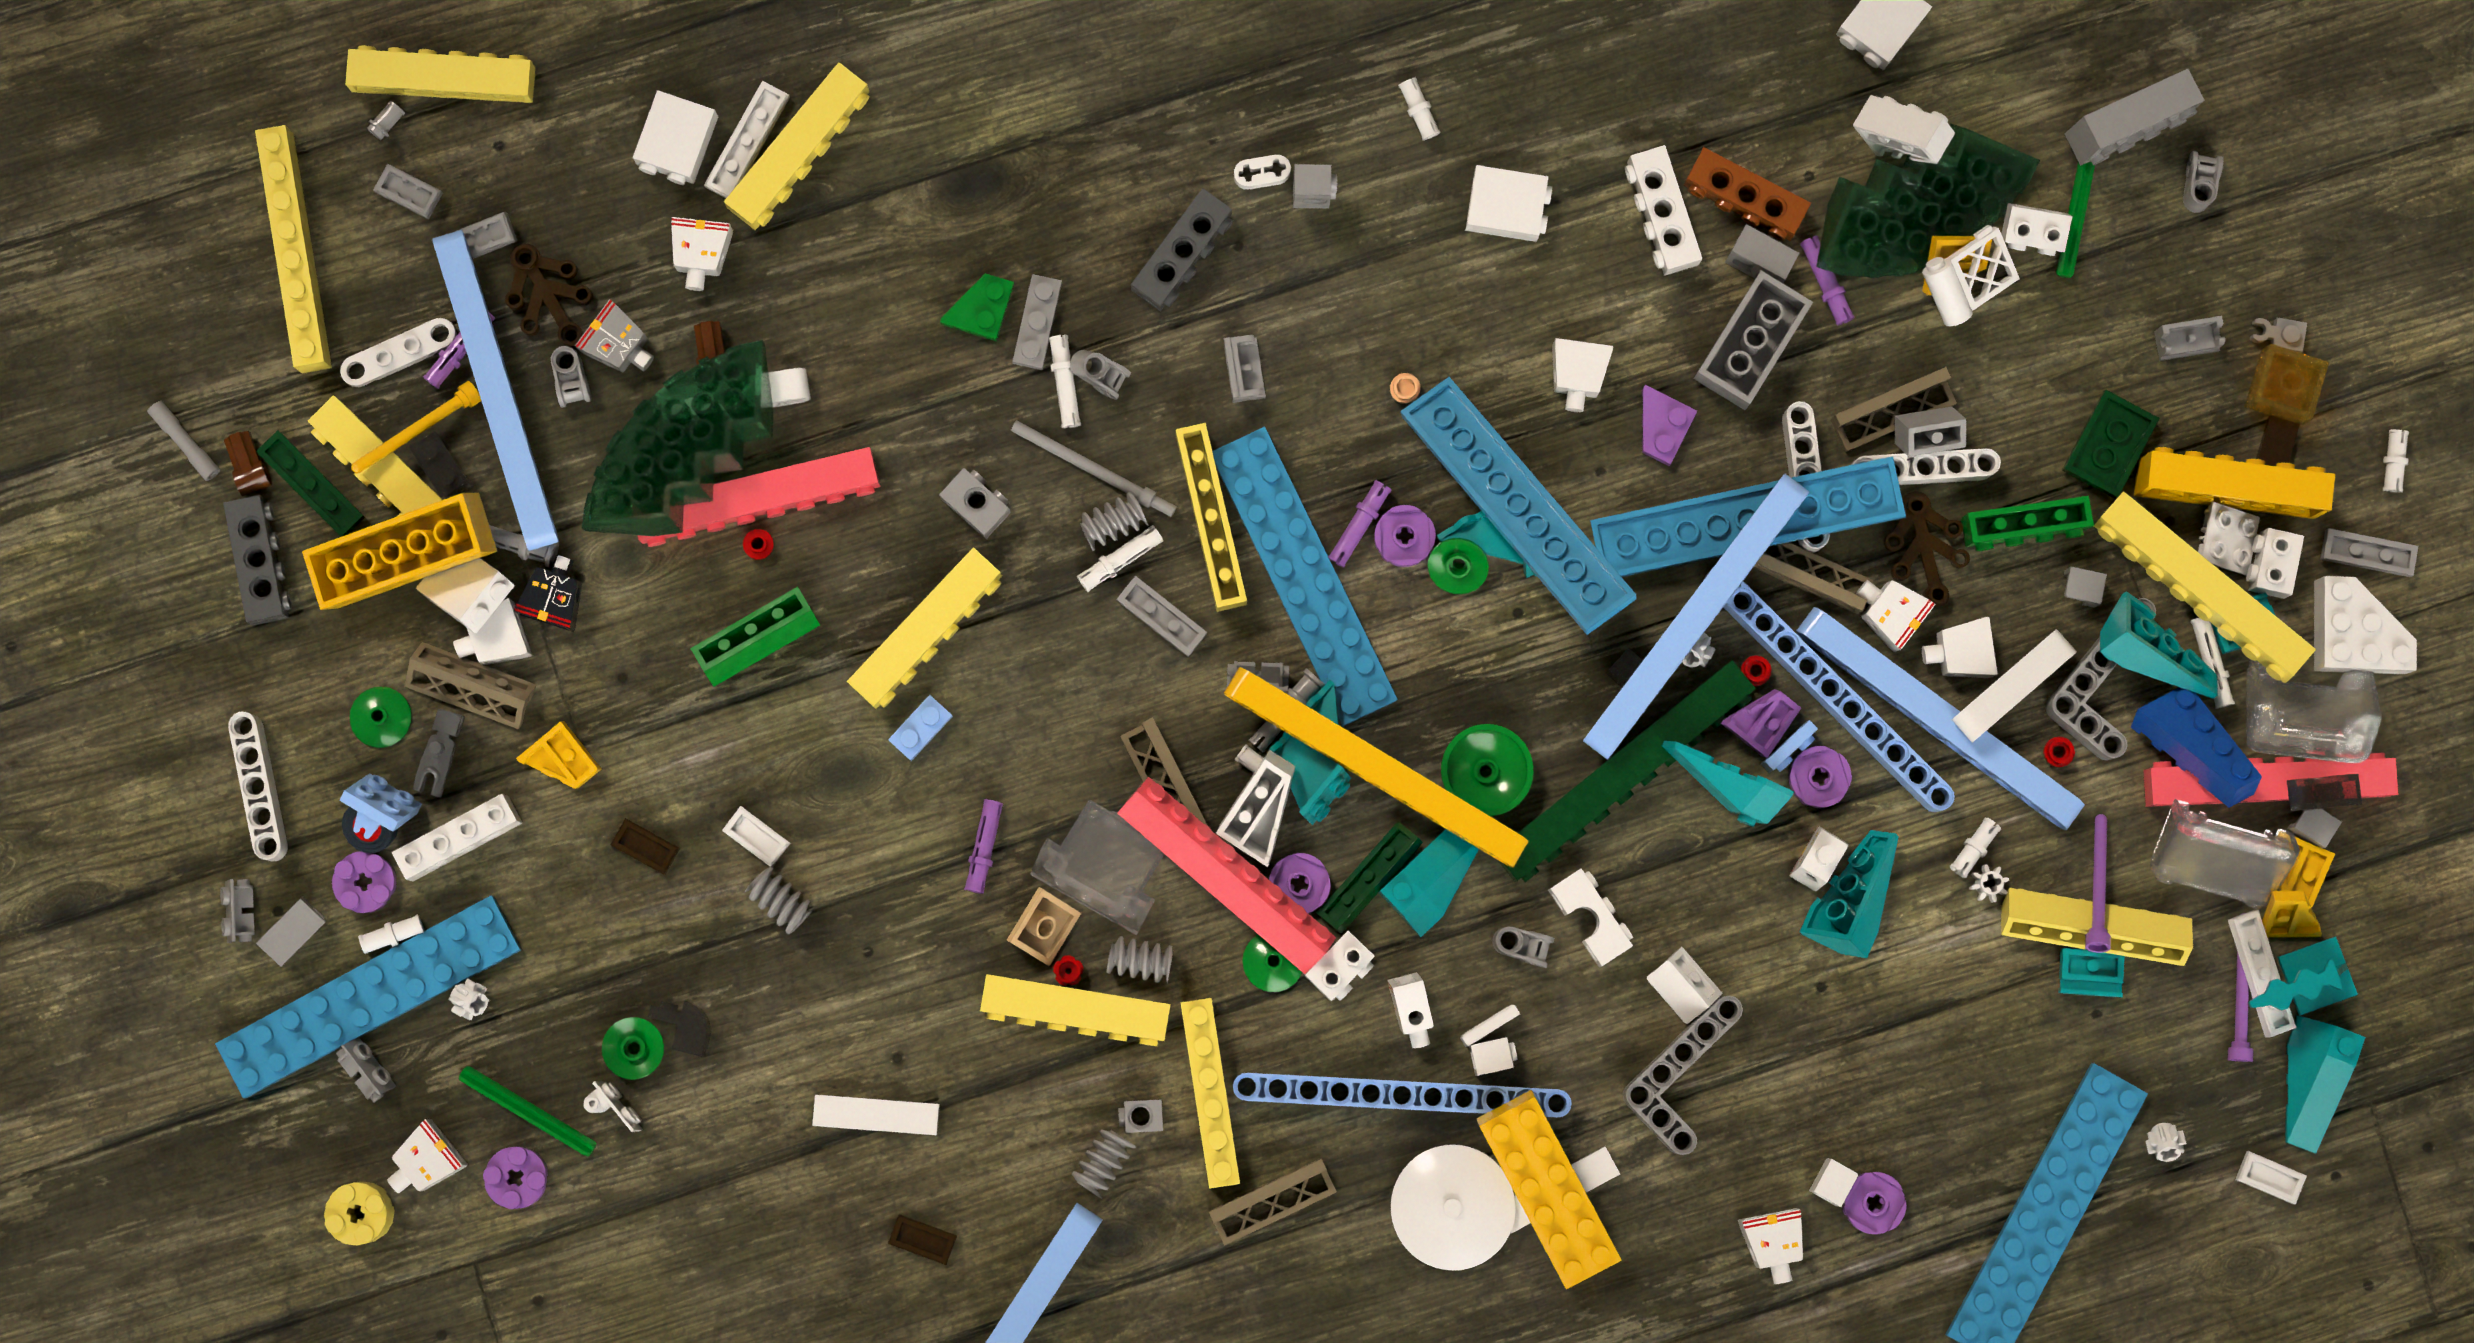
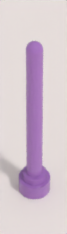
M2098 814L2095 817L2092 928L2085 935V948L2094 953H2104L2111 949V935L2105 928L2107 817L2104 814Z
M2238 951L2235 1041H2232L2231 1047H2228V1060L2253 1062V1049L2250 1048V1042H2247L2249 985Z

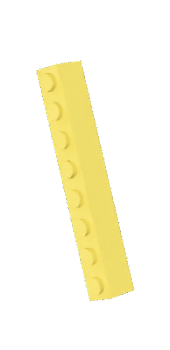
M286 125L255 130L293 367L301 373L330 369L332 365L294 134Z
M2124 491L2094 525L2103 539L2108 542H2114L2122 549V553L2126 558L2133 562L2137 561L2146 569V573L2153 580L2161 581L2170 589V593L2176 599L2188 603L2194 608V613L2200 619L2211 622L2218 628L2217 630L2223 638L2234 641L2242 648L2243 654L2249 659L2257 660L2266 668V672L2273 679L2287 683L2315 652L2316 649Z

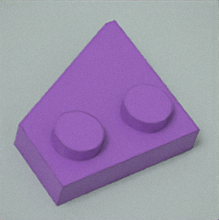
M1645 385L1642 389V453L1670 466L1697 410Z
M1774 689L1727 717L1721 724L1759 755L1768 758L1801 710V707L1784 693Z

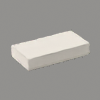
M742 806L739 807L722 830L772 867L791 844Z
M1511 1004L1462 1034L1460 1039L1465 1047H1468L1520 1015L1516 1006Z
M2246 1151L2235 1180L2291 1204H2296L2307 1176L2255 1153Z

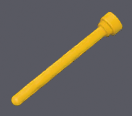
M470 381L460 385L457 388L458 391L454 393L455 397L353 462L351 465L352 471L354 473H361L459 408L463 407L465 409L468 406L472 408L481 402L479 392Z

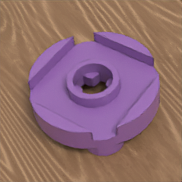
M1399 505L1388 510L1378 521L1374 532L1375 546L1383 560L1399 567L1414 566L1425 560L1431 552L1436 538L1435 527L1431 519L1421 512L1420 509L1411 505ZM1401 528H1407L1408 533L1414 536L1413 539L1408 540V544H1402V541L1396 538V534L1401 533Z
M1815 746L1804 750L1793 760L1790 765L1788 779L1790 788L1794 791L1793 794L1803 805L1825 808L1841 801L1850 786L1852 775L1850 766L1844 756L1828 747ZM1815 769H1820L1821 773L1826 772L1828 774V778L1824 780L1823 786H1819L1818 782H1813L1812 776L1815 775Z
M362 851L349 854L336 864L332 878L333 892L336 899L346 909L357 913L376 912L382 909L387 904L386 902L390 900L391 895L394 894L396 874L392 865L382 856ZM364 873L367 878H372V883L367 885L368 890L363 891L362 887L356 885V881Z
M1296 853L1281 859L1275 864L1269 877L1273 884L1280 887L1288 897L1302 906L1308 914L1321 907L1330 892V879L1325 866L1319 859L1306 853ZM1301 875L1305 877L1304 882L1308 884V889H1301L1297 893L1293 891L1294 885L1290 883L1292 878L1298 879Z
M508 1147L500 1150L489 1160L483 1173L485 1188L490 1198L498 1205L508 1209L525 1208L537 1202L544 1194L548 1176L546 1164L541 1156L535 1151L523 1147ZM512 1169L515 1172L521 1170L524 1174L521 1177L523 1183L520 1186L516 1183L510 1184L508 1181L511 1177L509 1172Z
M1862 1173L1857 1177L1843 1203V1212L1856 1229L1868 1234L1885 1233L1896 1228L1905 1215L1906 1200L1903 1189L1897 1180L1885 1173ZM1877 1194L1880 1196L1879 1202L1882 1204V1208L1880 1210L1875 1208L1871 1212L1866 1201L1868 1197L1873 1198Z

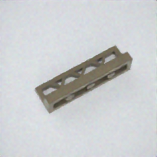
M1947 367L1835 414L1831 422L1845 453L1894 432L1895 416L1902 415L1898 411L1901 403L1905 400L1920 404L1917 412H1921L1923 406L1931 408L1928 410L1955 406L1957 402L1947 382L1951 379ZM1940 386L1947 402L1938 406L1927 402L1926 398L1929 390ZM1924 393L1922 399L1915 397L1919 394ZM1896 405L1894 411L1887 409L1889 407ZM1883 412L1892 416L1887 428L1880 429L1870 425L1875 413ZM1869 416L1867 423L1860 421ZM1852 423L1864 427L1861 439L1850 443L1843 427ZM1868 430L1875 432L1873 434L1866 436Z
M1789 542L1776 545L1779 557L1774 558L1764 553L1753 567L1855 614L1863 611L1867 599L1845 590L1842 583L1851 579L1862 584L1866 580H1869L1871 583L1874 581ZM1782 548L1790 551V553L1784 554ZM1796 554L1802 556L1808 569L1800 570L1791 566L1786 558ZM1811 561L1819 565L1812 567ZM1822 567L1831 569L1836 581L1829 583L1816 577L1814 570ZM1838 573L1846 576V578L1840 579Z
M422 642L410 657L404 687L520 729L523 724L526 706L535 693L536 684L464 657L459 658L456 654ZM416 671L426 674L431 682L426 684L416 680ZM450 683L455 685L460 693L453 694L448 692L443 684ZM477 693L484 696L488 704L482 705L477 703L472 695ZM506 704L517 708L516 717L505 713L501 705Z
M1153 717L1142 722L1141 726L1121 735L1120 737L1142 781L1144 782L1148 778L1145 769L1149 759L1161 763L1164 768L1161 781L1152 780L1163 787L1175 790L1178 796L1177 801L1181 802L1189 812L1203 824L1207 825ZM1145 731L1150 740L1147 754L1135 751L1129 739ZM1152 748H1154L1158 758L1150 756ZM1137 755L1145 758L1143 766L1141 765ZM1166 774L1172 785L1164 783Z
M1320 1158L1210 1210L1209 1214L1225 1246L1336 1193V1189L1323 1160ZM1321 1173L1328 1189L1317 1195L1305 1191L1308 1179ZM1303 1182L1301 1189L1294 1187V1185ZM1288 1188L1300 1192L1296 1204L1289 1208L1276 1204L1280 1192ZM1303 1194L1311 1196L1310 1198L1300 1202ZM1275 1195L1273 1202L1265 1200ZM1258 1202L1271 1205L1268 1217L1262 1221L1248 1217L1252 1205ZM1275 1207L1283 1210L1272 1215ZM1247 1208L1245 1215L1237 1213ZM1231 1215L1242 1218L1243 1222L1239 1232L1227 1237L1220 1220ZM1247 1220L1255 1223L1244 1229Z

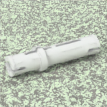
M1068 335L1049 337L1053 364L1050 367L1051 372L1055 374L1062 428L1081 426L1074 377L1070 368L1071 356Z
M1152 525L1106 557L1103 555L1098 558L1099 562L1077 575V578L1084 589L1089 592L1109 577L1112 579L1117 576L1116 573L1151 548L1162 543L1163 539Z
M2200 618L2191 620L2202 660L2214 672L2216 671L2218 696L2214 698L2215 708L2219 709L2235 704L2227 680L2230 675L2224 669L2211 622Z

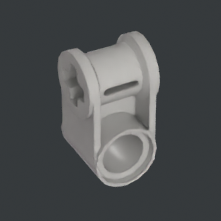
M2196 151L2190 153L2186 166V182L2183 195V203L2189 211L2200 213L2216 199L2219 179L2223 169V156L2212 158L2198 155ZM2194 191H2201L2205 195L2206 201L2198 200Z
M568 346L556 348L551 355V365L560 407H566L567 403L580 400L592 401L580 355ZM564 355H573V365L568 369L560 368V359Z
M1079 350L1072 356L1070 361V368L1076 376L1092 385L1098 392L1114 400L1118 399V391L1125 378L1131 375L1128 369L1097 352ZM1091 359L1092 366L1091 369L1087 371L1086 364L1087 361Z
M1504 927L1494 933L1492 944L1494 949L1500 954L1520 959V961L1531 965L1547 968L1548 963L1545 960L1550 943H1554L1555 938L1515 927ZM1505 932H1509L1515 937V945L1510 950L1505 949L1500 942V938Z

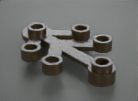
M524 243L516 246L510 255L511 265L516 272L511 290L505 296L507 306L512 310L523 308L525 298L522 292L528 276L534 284L526 316L520 323L521 330L528 336H534L539 332L540 324L538 318L544 301L559 326V341L564 346L576 348V343L584 333L579 325L569 321L555 295L575 299L580 305H588L593 299V294L584 285L575 287L547 280L539 269L559 272L562 278L571 280L577 275V266L571 260L559 261L543 257L538 249L531 244ZM524 255H530L531 261L528 264H522L521 258ZM566 265H571L573 271L568 275L563 274V268ZM580 291L588 292V297L585 300L578 299ZM519 296L520 302L517 305H511V297ZM529 321L535 322V328L531 331L525 330V325ZM572 331L576 332L577 338L574 341H568L567 334Z
M1913 491L1902 499L1906 518H1901L1893 532L1885 537L1884 546L1890 552L1898 551L1904 544L1903 536L1913 523L1916 536L1901 560L1891 568V576L1896 581L1907 579L1911 573L1910 567L1920 553L1928 587L1923 592V597L1936 604L1933 608H1940L1948 602L1949 591L1940 582L1933 551L1948 559L1951 565L1958 569L1968 565L1970 555L1966 550H1956L1928 532L1926 521L1942 529L1947 538L1955 539L1962 534L1963 526L1958 520H1948L1932 510L1930 499L1922 492ZM1913 501H1918L1921 504L1920 511L1912 509L1911 503ZM1949 524L1957 526V534L1949 533ZM1890 537L1898 539V547L1890 546ZM1956 554L1964 556L1965 562L1963 564H1958L1955 561ZM1898 566L1906 570L1904 577H1899L1896 574ZM1937 589L1942 592L1941 600L1933 598V590Z

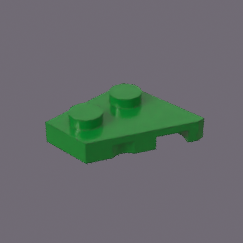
M985 273L941 318L940 324L997 341L1015 285L1014 282Z

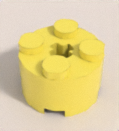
M354 1182L337 1188L330 1196L325 1207L324 1218L328 1232L342 1243L356 1246L374 1242L381 1236H384L393 1223L395 1211L391 1199L386 1194V1190L370 1182ZM361 1206V1212L365 1216L357 1220L354 1210Z

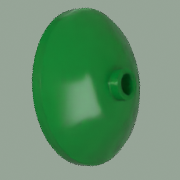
M1493 724L1475 725L1460 732L1447 746L1441 762V778L1445 790L1490 817L1504 814L1515 808L1527 795L1533 780V761L1526 744L1511 730ZM1486 766L1490 768V777L1485 778L1481 776V767Z

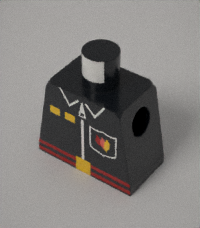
M556 555L551 571L536 568L518 600L514 612L520 616L574 632L582 588L581 582L569 577L574 560Z

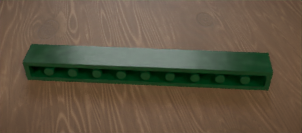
M1730 661L1518 832V834L1529 841L1513 868L1498 861L1514 882L1521 878L1524 882H1527L1539 872L1536 868L1539 863L1544 859L1550 863L1563 853L1560 846L1568 840L1574 844L1587 833L1584 830L1586 825L1591 821H1594L1597 825L1611 813L1607 808L1616 801L1621 806L1634 795L1631 790L1640 782L1643 786H1646L1656 778L1658 774L1655 770L1664 763L1669 767L1677 761L1662 747L1664 741L1678 742L1683 745L1688 744L1693 748L1705 738L1702 732L1712 725L1716 729L1721 725L1722 721L1728 717L1727 711L1734 706L1740 710L1753 699L1750 693L1756 688L1734 661Z

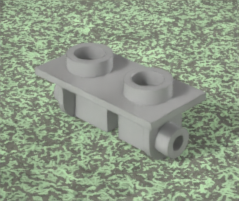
M1234 661V664H1228L1227 687L1238 668L1242 667L1288 694L1289 666H1283L1281 662L1262 663L1261 671H1255V662Z
M233 879L225 881V887H221L220 890L221 905H226V918H222L221 921L222 936H227V943L235 942V936H239V942H251L252 935H255L254 913L242 914V908L253 907V885H250V879L237 880V886H234Z
M360 1038L342 1045V1049L336 1053L339 1057L337 1061L350 1077L355 1076L358 1072L362 1075L355 1084L367 1100L371 1099L374 1103L384 1096L383 1093L396 1087L395 1083L391 1080L389 1072L381 1067L372 1055L369 1046L363 1043Z

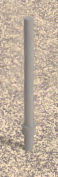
M1017 420L1015 421L1011 429L1012 432L1121 491L1132 493L1138 499L1139 504L1147 508L1151 506L1170 517L1174 514L1177 506L1156 496L1157 492L1148 487L1143 489Z

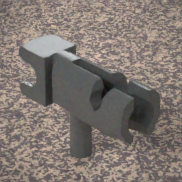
M438 709L432 730L438 732L437 735H432L429 738L417 770L413 790L423 792L427 781L426 775L431 772L435 777L431 795L441 798L456 748V743L452 740V737H459L465 716Z

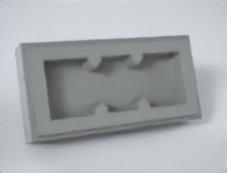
M389 164L386 165L373 189L375 193L427 219L430 218L443 194L441 190Z
M507 212L499 213L460 229L464 232L472 259L517 242Z

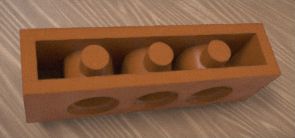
M1703 147L1683 185L1688 188V192L1693 196L1701 199L1707 197L1714 201L1715 206L1720 210L1728 213L1733 211L1741 215V219L1747 224L1755 227L1760 225L1768 229V233L1772 237L1782 241L1785 239L1791 241L1811 205V202ZM1713 177L1723 178L1726 182V187L1723 189L1714 187L1711 179ZM1748 191L1751 193L1753 201L1750 203L1741 201L1738 192ZM1775 205L1779 209L1780 215L1777 217L1768 215L1765 206Z

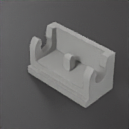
M1746 224L1725 263L1753 278H1756L1762 270L1781 283H1784L1799 252Z
M2222 316L2167 324L2159 327L2154 331L2159 361L2219 352L2220 347L2225 344V337L2220 336V328L2223 326Z
M1245 335L1224 338L1232 402L1266 398L1257 337Z
M302 896L256 944L282 967L326 922L324 920L325 917Z

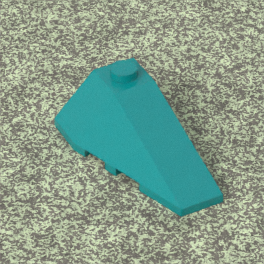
M2127 591L2124 592L2100 631V652L2104 657L2116 662L2125 669L2213 699L2218 696L2217 674L2192 649L2185 651L2175 638L2177 634L2170 628L2164 630L2153 619L2156 614L2147 605Z
M1664 741L1662 745L1728 811L1739 815L1738 821L1754 827L1755 823L1768 824L1794 793V791L1759 775L1757 777L1746 773L1740 775V768L1732 764L1717 761V764L1713 763L1714 757L1681 743Z
M1445 829L1378 893L1422 937L1444 916L1479 849Z
M1875 830L1868 832L1848 858L1849 864L1839 877L1835 875L1829 882L1831 887L1822 899L1817 897L1810 906L1800 929V933L1803 936L1840 954L1861 958L1868 957L1879 932L1899 838L1896 833Z
M2298 1015L2295 1019L2296 1028L2292 1029L2287 1042L2288 1074H2286V1084H2288V1104L2286 1105L2285 1142L2309 1152L2317 1153L2355 1069L2366 1037L2335 1025Z

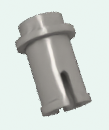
M389 101L387 106L374 120L370 119L368 121L370 125L367 129L379 140H382L384 136L388 138V132L405 115V112L394 102Z

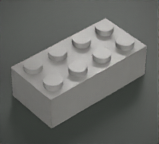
M2186 69L2083 116L2065 133V136L2080 166L2090 161L2093 165H2096L2109 158V154L2115 151L2122 153L2135 146V142L2141 139L2148 141L2161 134V130L2167 127L2171 130L2187 122V118L2197 113L2196 108L2205 100L2189 69Z
M1761 270L1693 379L1743 410H1746L1813 302Z

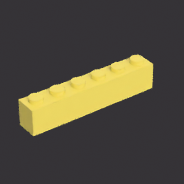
M362 45L358 46V49H348L345 85L351 92L533 103L535 66L531 60H527V57L523 55H509V59L497 58V55L492 53H479V57L467 56V53L461 51H450L448 55H442L429 49H420L418 53H408L403 48L391 47L388 48V51H376L375 47Z
M838 62L725 199L724 203L727 209L755 231L760 225L762 227L765 226L774 214L772 211L779 202L784 203L793 191L791 187L797 179L803 180L812 168L810 164L816 156L821 157L827 152L831 145L830 139L836 132L840 134L845 130L850 122L849 116L855 109L859 111L869 99L867 95L869 93L868 85Z
M334 395L308 420L314 427L311 433L323 445L328 441L336 448L332 454L345 466L349 462L352 464L384 443ZM394 452L388 454L361 473H354L365 486L368 487L372 483L379 490L376 496L388 508L392 504L401 511L398 516L443 500Z
M1206 423L1176 429V439L1216 611L1246 606L1247 598Z
M973 547L847 680V683L875 709L880 705L883 708L886 707L896 696L893 691L902 682L904 685L909 683L917 674L915 670L917 665L922 660L927 663L937 653L938 649L935 646L943 638L948 641L959 629V626L956 624L964 616L970 618L980 607L978 601L985 594L990 596L1001 585L999 581L1002 577L1001 572Z
M2009 888L2001 906V935L2086 949L2085 935L2092 928L2093 902L2085 899H2074L2055 894ZM2105 904V928L2111 935V949L2104 953L2180 966L2185 965L2193 949L2192 918Z
M986 974L980 1011L986 1012V1019L1004 1022L1005 1016L1017 1017V1024L1035 1027L1036 1021L1048 1023L1047 1029L1066 1032V1026L1079 1028L1078 1034L1096 1037L1097 1031L1109 1032L1108 1039L1127 1042V1036L1140 1038L1139 1044L1157 1046L1158 1041H1165L1170 1004Z
M1212 999L1181 1002L1209 1189L1240 1184Z

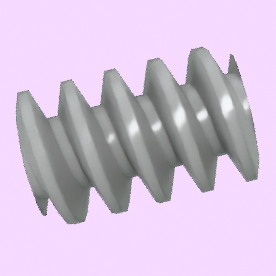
M1132 493L1126 494L1127 503H1124L1119 497L1116 498V508H1113L1106 502L1104 504L1105 513H1102L1097 507L1093 508V518L1086 512L1082 513V523L1080 525L1092 551L1095 550V540H1098L1103 546L1106 545V535H1109L1116 541L1117 530L1128 536L1129 525L1136 531H1139V521L1142 520L1148 526L1139 502Z
M770 866L751 882L745 892L752 889L749 899L755 901L761 898L758 907L765 909L770 906L767 916L772 918L779 914L776 922L777 925L782 926L788 923L786 933L791 934L811 913V911H807L810 900L807 899L799 903L798 899L801 892L798 891L790 895L789 891L792 884L788 883L781 887L779 884L783 876L780 874L772 879L770 876L774 868Z
M1120 936L1115 944L1113 942L1111 944L1106 973L1110 974L1113 968L1117 966L1118 975L1123 976L1126 969L1129 968L1131 978H1135L1140 970L1143 980L1147 981L1151 973H1154L1156 983L1160 982L1163 975H1166L1168 983L1173 948L1168 945L1165 952L1162 953L1160 944L1156 943L1152 951H1150L1148 941H1144L1141 947L1137 948L1136 939L1133 938L1128 946H1125L1124 937Z
M1103 1129L1099 1133L1104 1141L1093 1140L1092 1142L1097 1152L1089 1150L1085 1152L1090 1162L1079 1161L1078 1163L1083 1173L1072 1172V1176L1077 1183L1101 1199L1102 1196L1097 1190L1108 1191L1109 1189L1104 1179H1116L1111 1169L1122 1170L1123 1168L1118 1158L1129 1159L1130 1157L1125 1147L1136 1148L1135 1145L1114 1131Z

